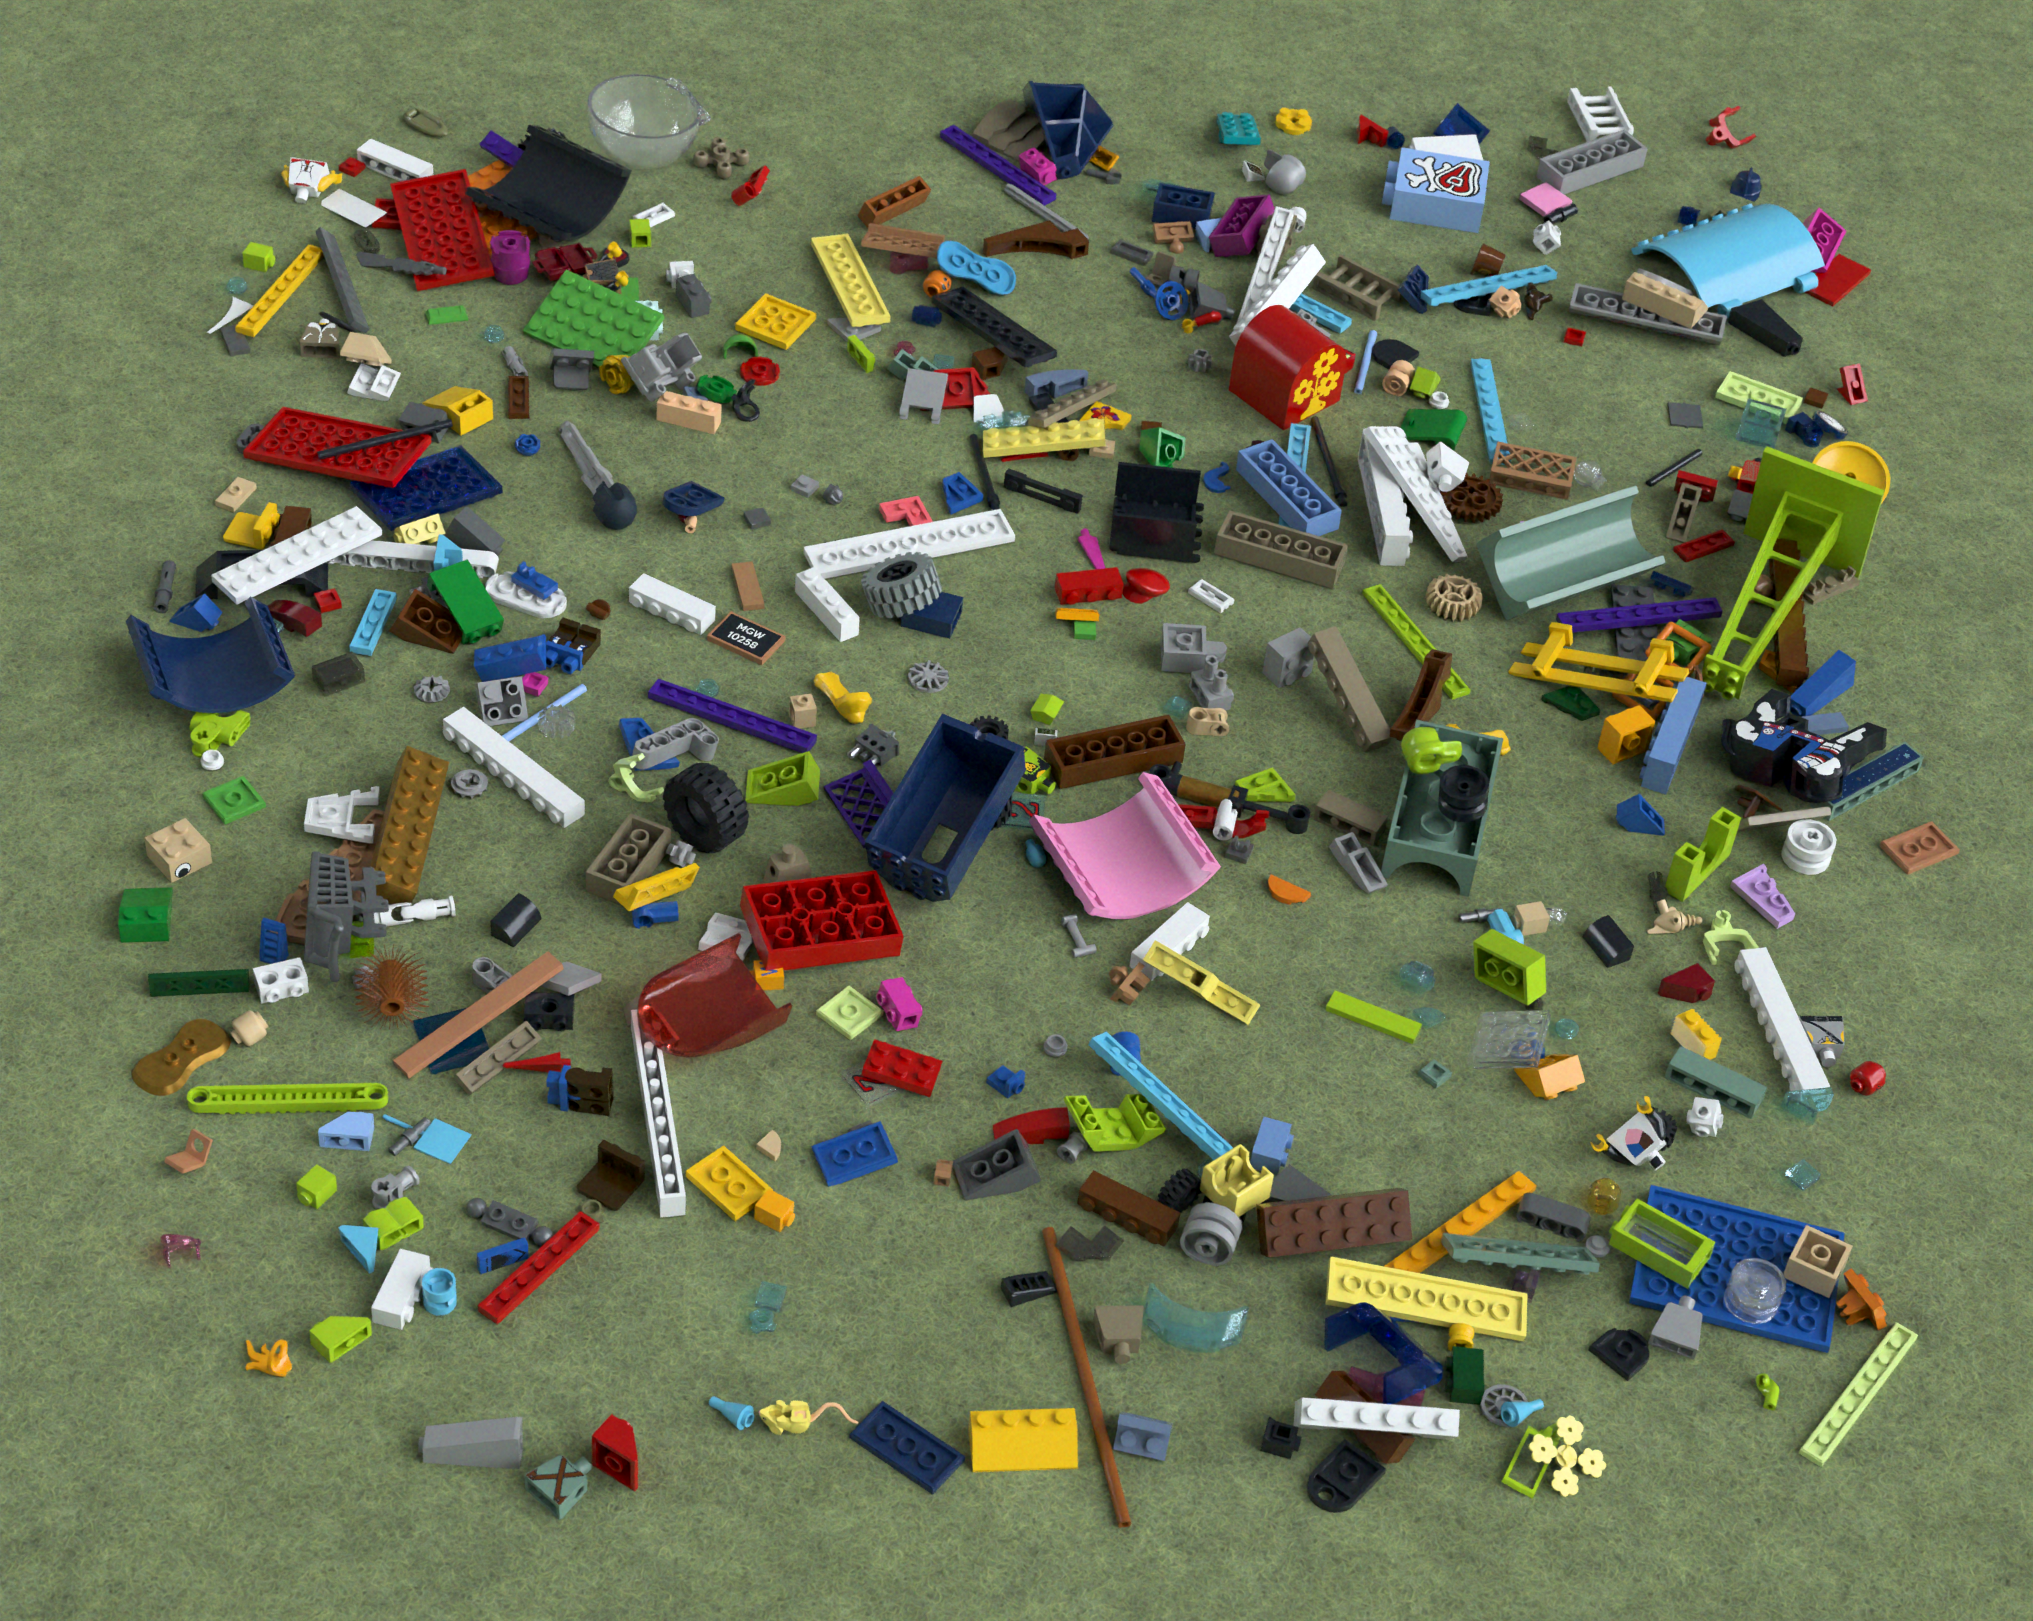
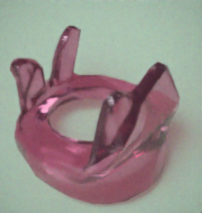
M163 1234L160 1237L163 1245V1256L168 1268H171V1251L195 1247L197 1259L201 1260L200 1245L202 1240L200 1238L195 1239L190 1236Z

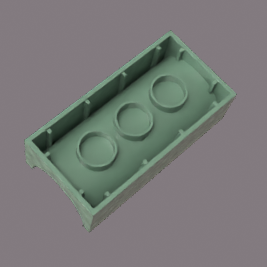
M1635 485L1500 529L1476 543L1506 620L1643 575L1666 563L1663 555L1654 556L1647 552L1634 533L1631 521V505L1633 499L1639 493L1637 486Z
M1416 720L1415 728H1434L1441 742L1460 741L1462 753L1459 760L1441 764L1439 770L1429 774L1413 773L1406 761L1381 873L1384 878L1389 879L1391 873L1396 868L1407 863L1426 862L1435 864L1454 876L1460 887V895L1469 897L1503 738ZM1470 765L1479 768L1487 775L1489 779L1488 806L1485 814L1479 819L1471 822H1456L1444 816L1438 808L1440 777L1450 767Z

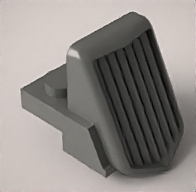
M553 348L550 353L549 363L550 370H553L554 387L564 390H587L589 386V372L594 360V351Z

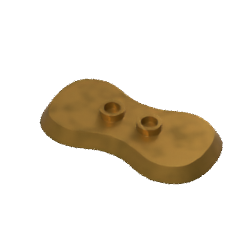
M195 1019L189 1021L179 1030L174 1040L168 1046L143 1057L135 1065L132 1071V1079L138 1087L152 1095L166 1096L175 1093L185 1085L189 1076L196 1068L222 1056L230 1047L231 1038L223 1028L210 1020Z

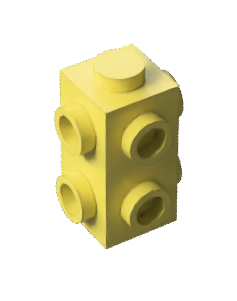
M435 514L395 528L394 540L396 543L420 545V542L427 540L428 544L438 541L439 534L443 535L446 533L439 514Z

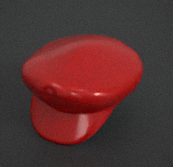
M1148 568L1130 569L1126 572L1127 583L1123 588V595L1133 603L1142 604L1153 597L1166 594L1170 589V583L1164 575Z

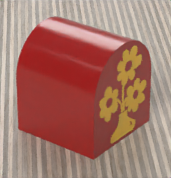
M1272 305L1258 313L1240 335L1233 356L1229 391L1284 431L1290 428L1291 423L1297 424L1340 401L1347 361L1346 352L1339 344L1286 306Z

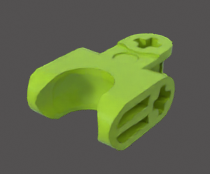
M237 710L232 716L219 717V713L196 712L191 719L189 728L191 731V741L194 743L192 746L193 755L201 758L204 752L207 750H217L222 743L233 746L250 726V713Z

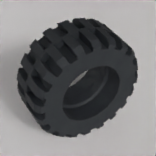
M702 762L692 764L671 778L666 783L663 793V800L665 801L663 804L664 810L667 811V818L673 824L672 827L675 832L680 834V838L683 841H687L693 848H697L698 851L704 853L721 851L740 838L748 826L749 812L746 810L747 804L742 798L741 790L735 786L736 783L727 776L726 772L719 770L715 765Z

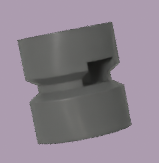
M1173 265L1169 281L1178 282L1185 290L1191 292L1199 280V270L1188 269L1185 271L1183 267Z

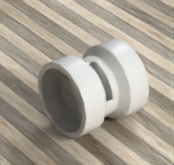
M1293 207L1290 210H1293L1294 215L1297 216L1293 232H1301L1305 226L1306 212L1303 208Z

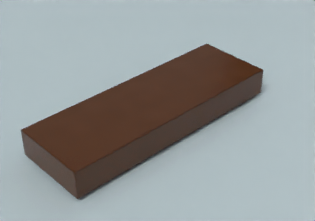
M508 376L509 419H529V376Z

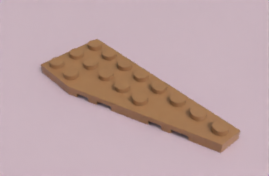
M373 809L360 823L374 824L373 843L344 839L343 844L329 854L348 858L351 881H361L362 868L370 867L384 811ZM309 879L307 881L303 880L298 885L299 889L294 894L290 893L285 898L275 920L286 924L288 942L305 945ZM352 891L353 900L361 902L360 891ZM317 902V904H327V902Z

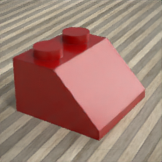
M611 1414L592 1435V1466L635 1492L638 1489V1455L633 1427L625 1419H619Z

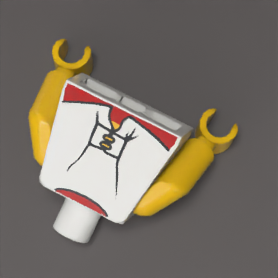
M291 157L290 167L284 165V170L281 173L285 185L290 188L292 194H296L295 201L298 203H306L308 196L319 197L320 193L331 184L342 182V173L335 174V171L332 170L330 174L327 162Z

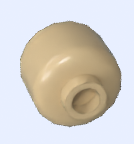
M248 1010L232 1021L234 1030L230 1033L238 1045L243 1042L246 1046H252L266 1036L268 1025L258 1011L254 1013Z

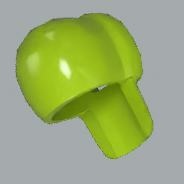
M1431 727L1414 728L1404 735L1401 742L1402 753L1407 761V765L1415 774L1433 773L1439 770L1441 764L1459 760L1462 753L1460 741L1441 742L1436 730Z

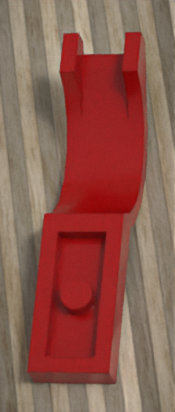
M1178 804L1194 828L1214 829L1218 813L1215 807ZM1257 810L1255 815L1249 819L1236 820L1232 838L1238 836V839H1243L1265 831V819L1269 818V811Z

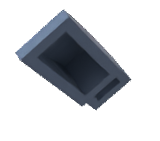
M1076 369L1054 370L1026 377L1024 391L1030 397L1048 393L1053 398H1057L1086 387L1088 371Z

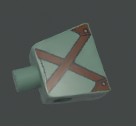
M559 1455L525 1474V1489L560 1520L586 1493L587 1477L585 1474L592 1470L591 1464L584 1457H581L572 1464L566 1457Z

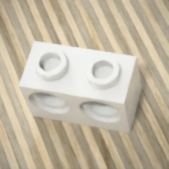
M300 957L253 968L254 983L261 1004L277 1002L279 999L291 996L299 997L309 992L308 977Z

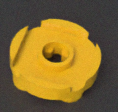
M1281 108L1280 112L1276 115L1275 125L1278 129L1284 130V133L1301 135L1311 129L1312 119L1308 115L1309 112L1305 109Z

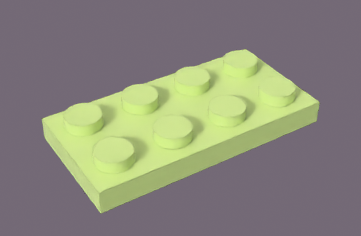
M1731 371L1724 379L1715 396L1717 399L1787 424L1789 417L1796 414L1803 400L1802 397Z

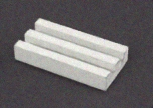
M661 203L634 215L633 219H649L650 227L674 217L675 212L664 203Z
M1203 579L1188 590L1190 595L1219 613H1222L1229 605L1234 604L1232 597Z

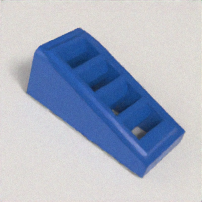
M263 918L261 921L260 961L268 964L285 961L289 955L286 924Z

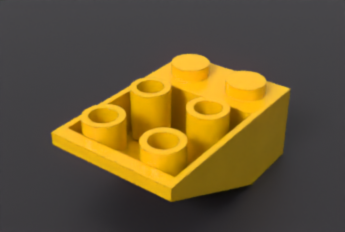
M454 386L422 402L427 407L441 409L446 412L448 419H451L453 427L450 428L460 436L493 420V400L480 390Z

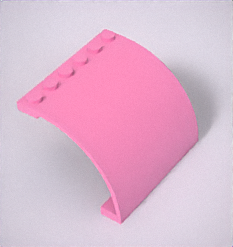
M1143 772L1138 778L1144 787L1140 792L1114 810L1096 818L1067 824L1052 823L1049 818L1033 815L1029 820L1034 829L1033 832L1041 839L1044 849L1050 853L1054 859V864L1060 868L1064 874V879L1073 888L1074 895L1081 900L1084 910L1091 916L1096 915L1110 919H1132L1168 908L1198 890L1221 868L1168 789L1156 775Z

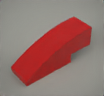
M1058 1107L1031 1111L993 1124L994 1140L1015 1129H1018L1028 1144H1044V1139L1068 1138L1070 1130L1068 1108Z

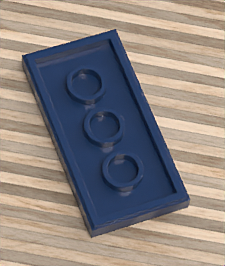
M881 1401L849 1436L851 1440L932 1495L965 1461L963 1454L884 1401Z

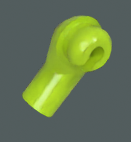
M1761 1373L1756 1376L1755 1381L1757 1388L1765 1396L1763 1407L1774 1411L1779 1397V1387L1767 1374Z

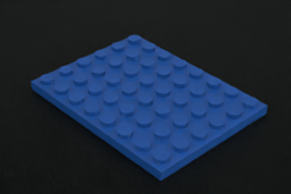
M1650 1185L1646 1204L1716 1243L1710 1259L1688 1289L1636 1260L1629 1303L1663 1312L1667 1303L1671 1302L1678 1305L1681 1296H1689L1695 1300L1693 1310L1703 1315L1702 1322L1828 1353L1831 1344L1838 1281L1830 1297L1827 1298L1782 1276L1789 1257L1806 1225L1843 1242L1844 1232ZM1641 1231L1640 1240L1685 1265L1690 1261L1691 1257L1645 1231Z

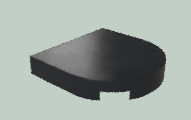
M1488 293L1485 296L1470 297V299L1455 300L1453 304L1457 309L1465 313L1490 316L1491 304L1489 299L1492 293Z
M1385 339L1374 345L1373 356L1378 364L1389 370L1392 364L1398 360L1411 363L1419 357V351L1401 341Z
M1617 1328L1610 1329L1592 1343L1588 1349L1626 1381H1629L1644 1368L1650 1355L1646 1339L1632 1329H1628V1331L1617 1330Z

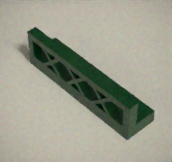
M249 969L149 973L150 997L249 992Z

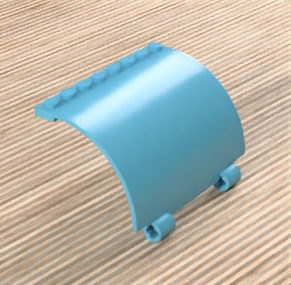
M1751 203L1741 207V211H1738V209L1727 211L1726 216H1723L1722 213L1713 216L1712 221H1708V219L1698 221L1697 226L1690 224L1682 227L1683 231L1679 232L1678 229L1667 232L1668 236L1666 237L1661 234L1652 237L1653 241L1651 242L1648 239L1637 242V247L1631 248L1634 255L1658 250L1672 258L1690 279L1699 299L1704 301L1708 307L1718 304L1717 312L1727 316L1726 320L1729 319L1731 308L1793 285L1794 290L1799 294L1816 288L1818 286V278L1815 273L1810 271L1825 266L1813 237L1802 222L1791 212L1773 204L1753 206Z

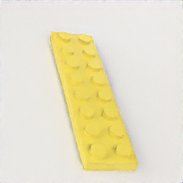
M849 234L811 238L814 252L851 326L863 327L865 325L889 323L890 314Z
M1330 1257L1326 1305L1448 1328L1456 1323H1465L1470 1325L1475 1333L1522 1342L1526 1338L1527 1293L1342 1258Z

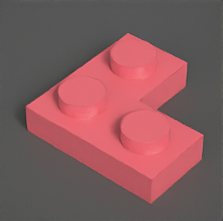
M919 496L879 504V510L886 523L903 519L907 520L909 526L933 522Z

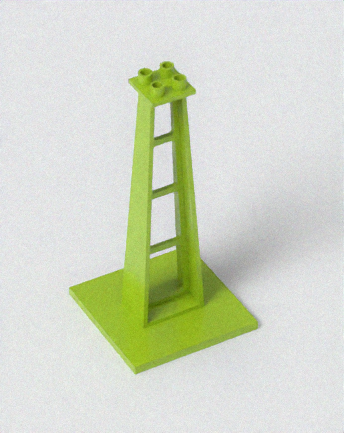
M1766 446L1763 451L1743 533L1761 540L1763 543L1713 656L1707 654L1705 657L1702 678L1703 682L1707 683L1705 687L1706 692L1716 690L1721 692V696L1726 700L1740 699L1746 676L1821 564L1839 571L1841 569L1847 570L1848 566H1851L1856 570L1854 576L1859 578L1885 490ZM1777 538L1797 541V547L1801 550L1800 556L1808 558V560L1801 562L1775 552L1773 547ZM1770 558L1800 569L1799 574L1781 601H1775L1754 592L1767 560ZM1750 600H1755L1775 609L1757 638L1746 636L1736 630ZM1733 639L1751 646L1739 666L1723 660Z

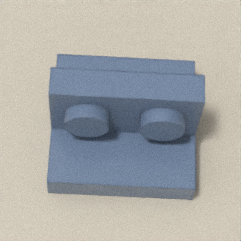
M1121 1412L1113 1449L1165 1461L1173 1423Z

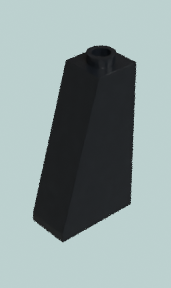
M1762 299L1731 308L1728 323L1783 357L1796 355L1800 351L1803 338Z

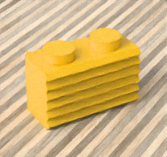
M1690 1009L1675 1017L1674 1026L1670 1034L1684 1048L1709 1060L1717 1056L1722 1038L1719 1037V1034H1716L1713 1028H1710V1025H1707V1022L1695 1012V1009Z

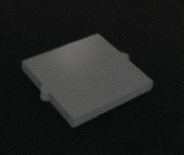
M1668 402L1671 426L1703 429L1700 405L1686 404L1685 402Z

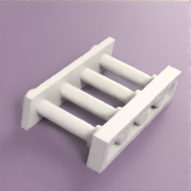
M1608 86L1606 96L1583 97L1578 88H1570L1568 104L1587 142L1596 140V137L1599 135H1610L1621 130H1626L1629 134L1633 135V125L1630 124L1617 99V94L1614 93L1611 86ZM1606 103L1607 106L1588 107L1586 104ZM1611 113L1613 115L1612 117L1591 116V114ZM1617 124L1618 127L1598 128L1596 125Z

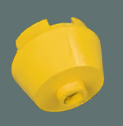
M609 355L603 360V365L599 366L602 382L606 380L610 386L609 391L613 394L626 393L635 384L620 361L623 357L629 358L630 356Z

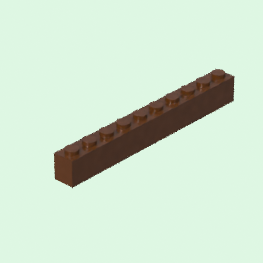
M1777 538L1773 550L1799 561L1801 550L1797 547V541ZM1772 558L1769 559V576L1773 582L1771 599L1775 601L1782 600L1799 574L1800 569ZM1803 592L1773 636L1776 685L1800 687L1803 681L1808 679L1809 667H1806L1808 654L1805 653L1807 640H1804L1806 627H1803L1805 614H1802L1804 610Z

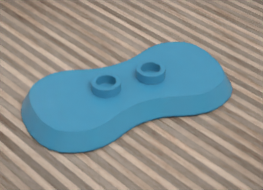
M945 241L938 248L937 261L939 268L948 276L973 281L994 295H1006L1013 291L1016 284V275L1014 270L1004 261L979 256L955 241Z

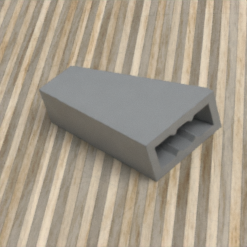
M522 1417L426 1426L425 1436L419 1438L418 1453H423V1463L520 1469L523 1451Z

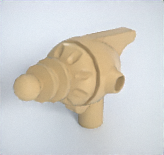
M1664 899L1657 902L1661 915L1654 920V927L1647 930V933H1677L1682 931L1685 926L1690 928V926H1695V923L1701 924L1702 918H1695L1694 915L1690 917L1689 914L1685 916L1682 912L1677 911L1675 907L1668 908Z

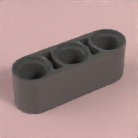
M1526 1193L1522 1196L1516 1213V1219L1520 1223L1523 1221L1529 1223V1226L1544 1231L1547 1229L1553 1231V1234L1568 1239L1569 1237L1577 1239V1242L1584 1240L1591 1221V1216L1585 1210L1534 1193Z

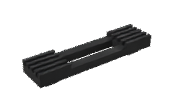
M1009 468L1005 472L1004 488L1060 507L1069 512L1078 514L1081 511L1083 495L1065 488L1061 490L1028 478L1026 474ZM1027 485L1029 487L1060 497V500L1035 492L1025 487Z

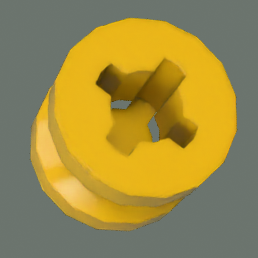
M1456 1323L1450 1326L1448 1349L1451 1352L1453 1346L1473 1348L1474 1329L1470 1325Z

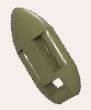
M413 108L403 115L407 124L424 134L444 137L448 134V128L445 123L426 110Z

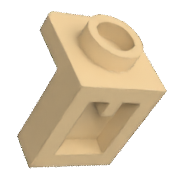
M1105 439L1106 446L1086 449H1090L1089 456L1113 459L1115 441Z

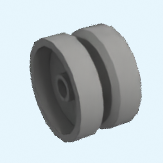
M1206 1202L1197 1204L1191 1209L1180 1238L1181 1248L1187 1256L1195 1261L1212 1266L1224 1265L1231 1260L1242 1231L1241 1220L1229 1208L1217 1203Z

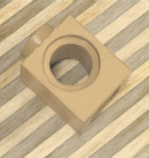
M812 694L790 696L789 715L793 726L799 729L816 726L817 708Z

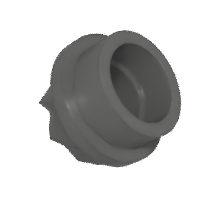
M830 484L823 493L822 498L826 500L827 504L836 505L842 502L843 492L838 485Z

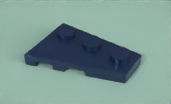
M1417 264L1410 269L1397 290L1409 302L1412 309H1416L1420 314L1427 311V302L1422 300L1420 295L1421 291L1428 290L1429 276Z

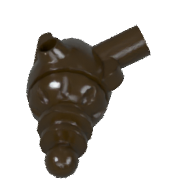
M1529 282L1524 302L1528 318L1533 320L1535 313L1540 311L1543 304L1553 301V297L1551 294L1545 295L1543 292L1538 291L1535 285Z

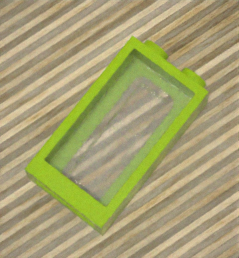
M1638 1198L1631 1206L1627 1205L1624 1208L1621 1220H1615L1609 1230V1233L1612 1234L1609 1245L1687 1289L1710 1259L1716 1243Z

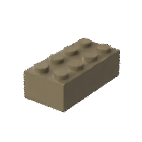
M630 813L586 871V891L620 904L613 897L615 891L651 876L666 855L667 848L671 843V829Z

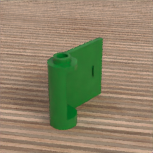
M1408 409L1400 428L1405 432L1407 440H1435L1436 445L1442 442L1454 451L1466 425L1467 416L1463 411L1457 409Z

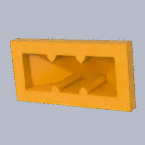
M1098 145L1097 150L1089 161L1109 172L1119 156Z

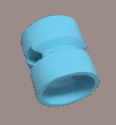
M444 1268L429 1270L422 1279L423 1306L426 1311L433 1315L448 1314L454 1310L457 1304L456 1278L451 1271Z

